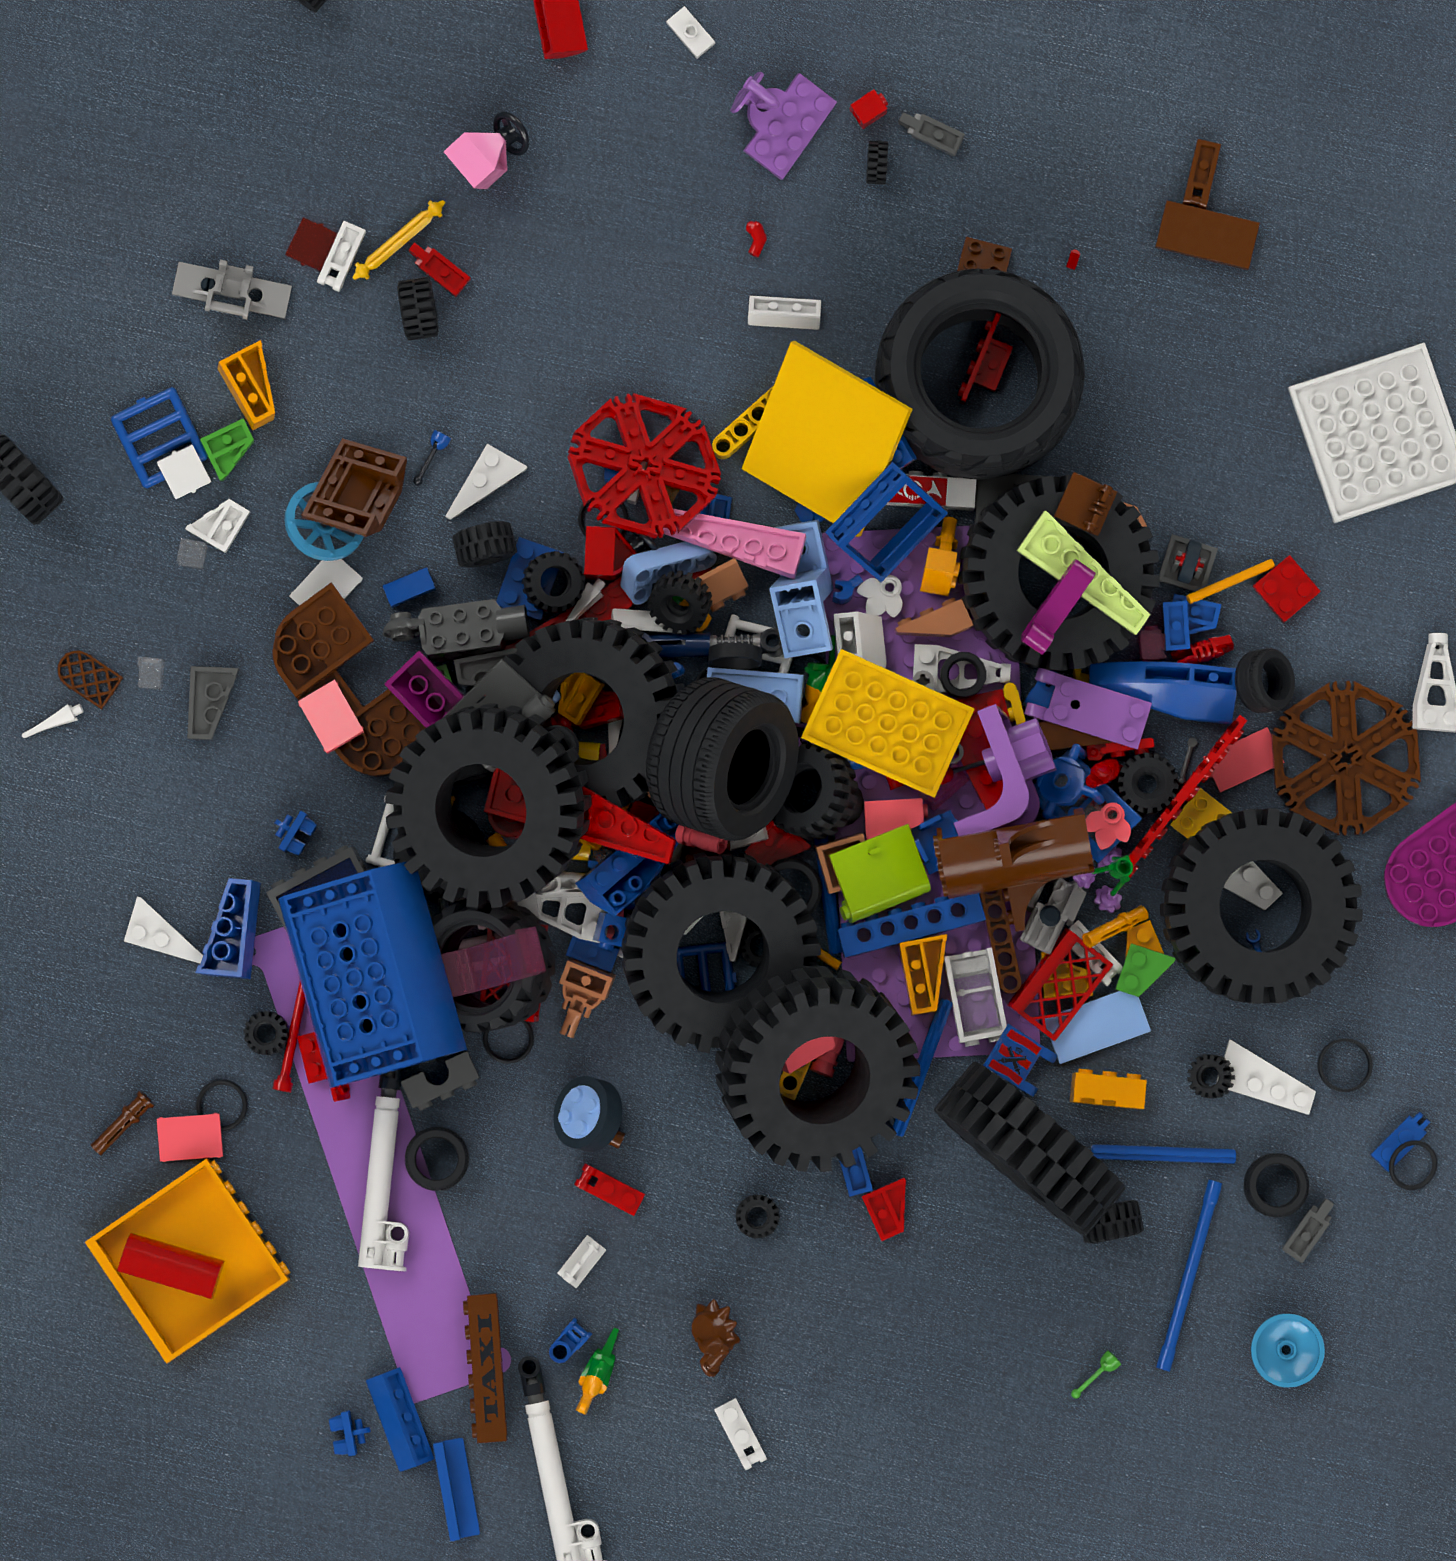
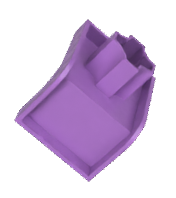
M996 704L977 711L991 746L982 750V755L993 782L1003 779V792L998 802L990 809L955 822L954 825L958 836L1035 821L1039 813L1040 802L1032 779L1057 770L1046 737L1036 718L1012 727L1008 715Z

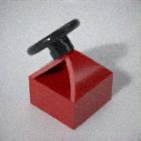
M586 526L585 579L597 580L599 578L600 580L613 581L622 575L623 565L627 558L641 553L644 547L650 551L657 550L658 546L649 536L632 532L633 534L625 539L616 527Z

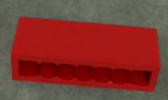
M533 0L545 60L570 57L588 50L579 0Z
M130 1233L117 1271L213 1299L225 1261Z

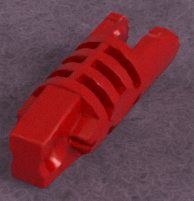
M1230 635L1212 637L1208 640L1196 642L1194 645L1190 644V649L1172 650L1170 654L1174 660L1184 658L1177 661V663L1199 664L1200 662L1210 661L1213 658H1219L1225 653L1234 650V643Z
M1113 758L1103 760L1092 767L1090 775L1085 779V783L1091 788L1106 784L1118 776L1123 766L1118 764V761Z

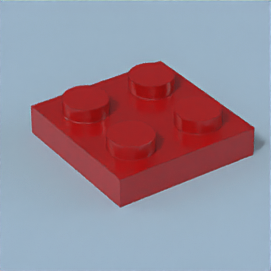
M1290 555L1252 586L1283 623L1321 592Z

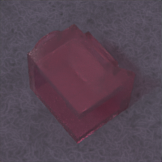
M1145 626L1144 631L1138 633L1140 661H1164L1167 658L1164 654L1166 650L1165 634L1161 633V629L1159 630L1158 626Z

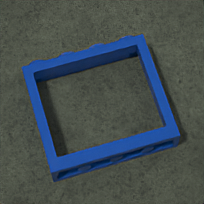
M892 462L825 533L837 546L882 583L948 512ZM906 484L927 503L869 561L849 543Z

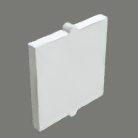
M192 444L177 452L174 450L171 455L157 461L175 499L190 492L195 493L196 489L211 482Z

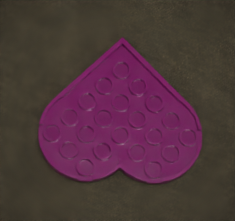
M1456 802L1401 841L1390 854L1385 866L1384 886L1390 903L1402 917L1420 926L1441 927L1456 922Z

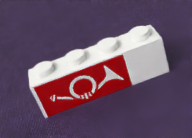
M909 471L908 476L931 495L944 509L974 511L976 479L947 477V474L933 473V476H923L921 471ZM905 484L886 505L922 508L927 502Z

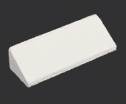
M750 296L748 325L818 330L820 327L821 300Z
M612 609L611 619L622 622L621 627L625 629L635 627L639 630L672 632L673 630L671 628H668L667 631L662 629L664 626L662 623L657 625L655 623L656 616L651 618L650 611Z

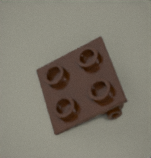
M966 237L957 271L993 269L1006 272L1012 248Z
M1073 472L1054 517L1099 536L1117 491L1113 490V487L1109 485L1099 484Z

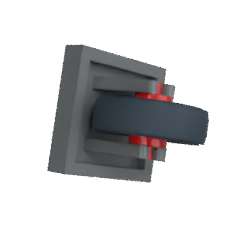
M1172 534L1159 572L1160 582L1191 592L1205 588L1218 548Z

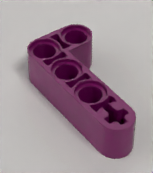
M1074 559L1023 631L1021 641L1043 655L1052 643L1054 633L1091 583L1096 572L1077 559Z

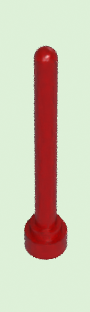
M299 981L281 1073L277 1076V1080L274 1079L272 1088L289 1093L292 1092L293 1087L290 1073L305 1005L301 981Z

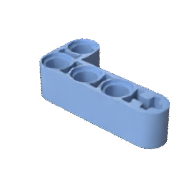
M686 541L661 547L657 550L634 554L624 562L621 588L634 604H642L649 599L652 584L656 583L662 575L665 574L667 576L670 571H674L676 575L678 570L683 571V575H687L688 572L694 573L706 570L714 565L717 556L711 550Z

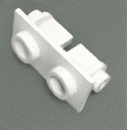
M587 1235L557 1274L577 1288L606 1249Z

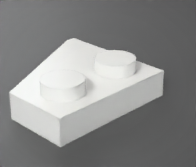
M228 499L220 504L218 508L203 515L196 522L187 525L185 529L226 553L251 512Z

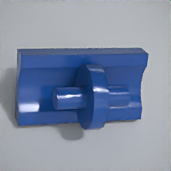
M300 811L291 827L289 825L293 817L288 814L283 822L278 819L275 820L274 823L280 826L275 834L276 836L282 838L285 831H288L278 847L285 853L289 851L295 855H301L306 845L295 838L300 830L312 836L317 828V825L308 818L309 815Z
M350 1410L343 1411L341 1415L329 1419L331 1432L344 1430L345 1439L333 1441L334 1452L338 1455L348 1454V1456H354L358 1454L354 1435H357L358 1444L366 1443L364 1433L371 1432L370 1427L363 1428L362 1419L354 1420L356 1429L353 1430Z

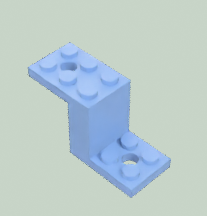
M819 519L774 527L806 534V551L801 555L795 579L780 575L777 581L769 588L784 658L831 651L833 645L823 601L833 591V584ZM798 625H807L810 629V634L808 636L800 635Z

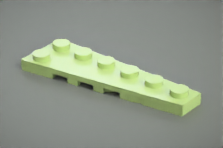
M1043 511L1016 551L1058 581L1074 559H1077L1096 572L1093 580L1081 597L1131 633L1137 635L1150 614L1047 511Z

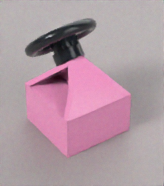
M509 112L498 113L493 120L494 133L464 132L444 151L473 188L488 189L507 171L506 151L517 156L527 152L529 136L523 123L515 115ZM501 120H502V123H503V125H504L503 128H500V122H501ZM510 121L517 127L520 134L512 127ZM517 141L522 146L521 148H515L511 144Z

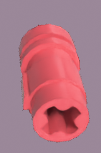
M678 825L675 834L676 841L680 844L692 848L697 847L717 854H722L728 844V840H723Z
M833 1037L836 1045L835 1048L817 1057L816 1061L812 1062L811 1071L826 1077H833L835 1071L833 1067L837 1066L838 1062H836V1059L844 1043V1039Z

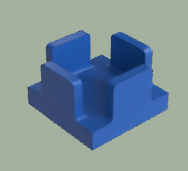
M951 810L939 814L911 830L919 855L929 875L939 871L933 844V836L937 835L936 828L941 827L943 839L958 836L954 825L958 820L955 819Z

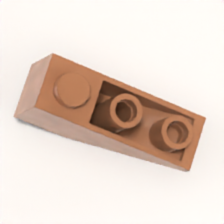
M954 597L941 603L943 607L935 611L931 607L920 612L921 617L912 620L911 617L899 621L898 627L894 631L896 635L952 637L971 629L973 623L962 599L956 601Z

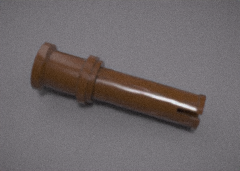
M138 1091L137 1097L128 1106L125 1105L122 1108V1114L91 1143V1147L102 1156L133 1123H138L140 1117L149 1108H153L155 1104L143 1092Z

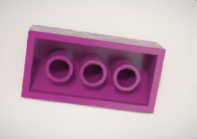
M421 650L384 684L426 728L442 719L464 697L459 689Z

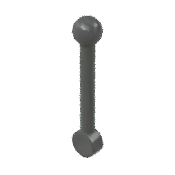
M1190 738L1187 741L1188 750L1180 777L1177 779L1179 786L1185 784L1184 777L1193 747L1197 745L1195 738Z

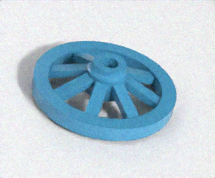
M319 482L305 485L293 495L285 511V527L290 540L301 552L314 559L334 561L347 557L357 549L364 536L355 534L352 537L332 526L325 525L326 527H323L315 521L295 519L297 505L304 511L307 502L303 498L313 494ZM297 528L312 529L313 532L305 540ZM330 535L347 543V545L334 549ZM319 536L322 537L326 550L312 545Z

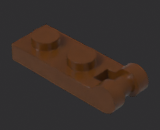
M1197 139L1182 204L1199 206L1198 208L1206 210L1221 144ZM1193 189L1202 190L1201 197L1192 195Z

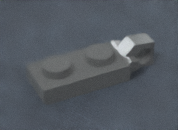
M903 112L898 121V124L908 129L907 134L911 135V137L955 157L965 136L964 133L924 114L916 113L912 117Z
M1325 1198L1318 1208L1313 1205L1281 1249L1300 1263H1303L1329 1226L1331 1217L1327 1214L1334 1204Z

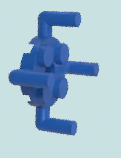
M1079 744L1072 746L1068 757H1058L1053 760L1057 770L1033 779L1037 780L1040 793L1048 801L1042 813L1045 820L1057 818L1053 814L1056 806L1074 805L1082 795L1092 798L1098 805L1103 804L1105 798L1097 789L1086 786L1085 779L1087 775L1076 761L1077 758L1085 759L1087 752ZM1060 776H1067V784L1063 787H1057V779Z

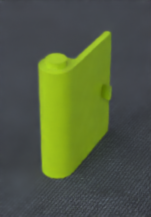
M909 824L829 855L845 899L842 901L840 913L842 918L850 923L931 891L930 882Z

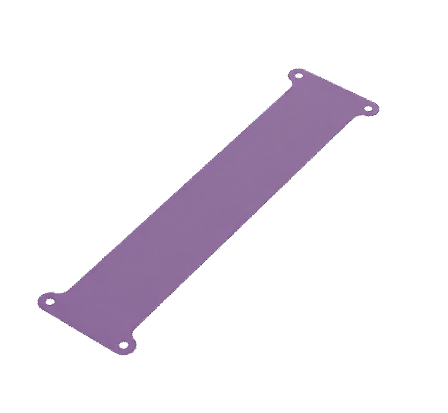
M340 923L337 926V933L339 936L344 937L346 927ZM281 927L255 936L254 948L256 949V954L253 956L252 965L258 966L263 971L277 1014L283 1017L290 1030L300 978L288 934L285 928ZM346 947L343 956L348 961L352 959L353 952L349 947ZM359 995L356 1002L363 1009L366 1005V999L364 996ZM306 1000L298 1036L314 1032ZM297 1039L293 1061L359 1254L374 1110L376 1109L375 1101L376 1096L380 1097L381 1088H378L379 1075L349 1083L351 1098L334 1102L327 1079L308 1084ZM400 1089L396 1093V1098L400 1099V1105L398 1108L399 1115L387 1221L403 1223L409 1229L408 1248L405 1251L403 1266L407 1269L406 1271L363 1268L396 1366L402 1370L413 1403H417L469 1385L468 1374H472V1364H467L466 1350L471 1349L470 1340L465 1338V1325H469V1317L464 1315L463 1301L467 1300L470 1292L436 1192L417 1185L407 1172L405 1152L410 1140L416 1133ZM419 1147L416 1155L417 1167L424 1176L431 1179L421 1148ZM397 1226L392 1230V1237L395 1240L400 1241L404 1238L405 1232L401 1227ZM501 1347L503 1372H505L510 1367L511 1356L506 1349Z

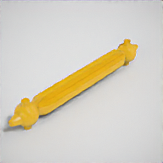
M430 200L428 202V210L421 211L369 255L364 264L357 262L352 278L354 280L358 278L369 279L370 270L379 267L431 222L433 216L442 217L441 212L445 201L432 202Z

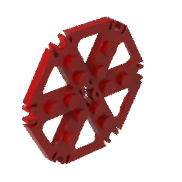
M635 393L632 396L626 394L625 404L619 401L618 396H615L613 403L610 398L574 432L571 443L577 444L578 448L570 447L568 450L569 454L567 457L584 507L592 501L587 511L590 512L593 508H598L600 513L596 518L597 520H601L604 515H607L602 521L603 524L656 538L657 535L659 538H662L664 536L663 528H668L671 536L675 534L676 528L679 533L715 499L718 488L712 487L710 483L719 484L721 480V472L705 426L703 425L702 428L697 430L701 420H698L696 423L688 421L692 415L691 411L687 412L684 417L681 416L686 412L687 408ZM643 410L667 416L671 420V424L651 442L640 414ZM612 418L617 423L624 446L591 437L590 433L604 419ZM693 441L699 446L705 468L702 469L671 460L670 458L686 443ZM643 461L647 462L648 467L646 470L642 469L641 464ZM590 463L618 471V473L598 492H592L588 487L582 466ZM665 485L694 493L697 496V502L682 516H676ZM638 489L649 521L645 524L620 518L616 513L617 508Z

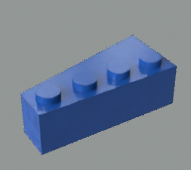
M228 879L218 907L217 918L213 921L210 938L208 943L205 944L204 955L195 973L207 976L251 979L261 883L253 880Z

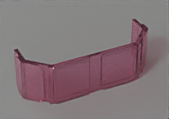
M536 927L515 930L516 934L441 954L452 996L457 997L545 973L546 968Z

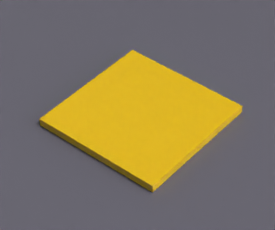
M792 341L741 469L834 523L891 464L912 408L800 343ZM864 528L855 537L862 536Z

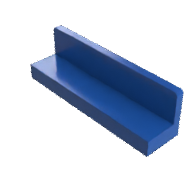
M399 1367L367 1379V1386L399 1471L401 1472L433 1460L434 1456L401 1368Z
M456 1438L433 1443L450 1541L479 1535L480 1528L464 1439Z

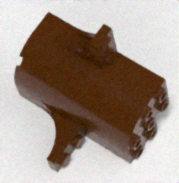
M1083 808L1073 809L1074 815L945 839H943L941 827L936 828L937 835L933 836V844L944 897L949 896V899L1003 889L1005 902L1010 901L1012 909L1007 910L1009 925L1014 924L1016 932L1025 930L1027 906L1040 887L1051 880L1094 872Z

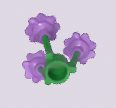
M1116 846L1099 864L1097 863L1098 868L1094 867L1093 873L1072 876L1079 887L1084 886L1085 888H1089L1090 884L1095 881L1094 876L1097 873L1109 872L1112 877L1120 879L1114 888L1104 885L1101 889L1095 891L1096 898L1094 902L1099 905L1100 910H1106L1109 913L1120 909L1122 896L1117 893L1126 882L1130 881L1129 875L1133 871V864L1129 860L1130 857L1128 855L1121 857L1122 850L1116 848Z

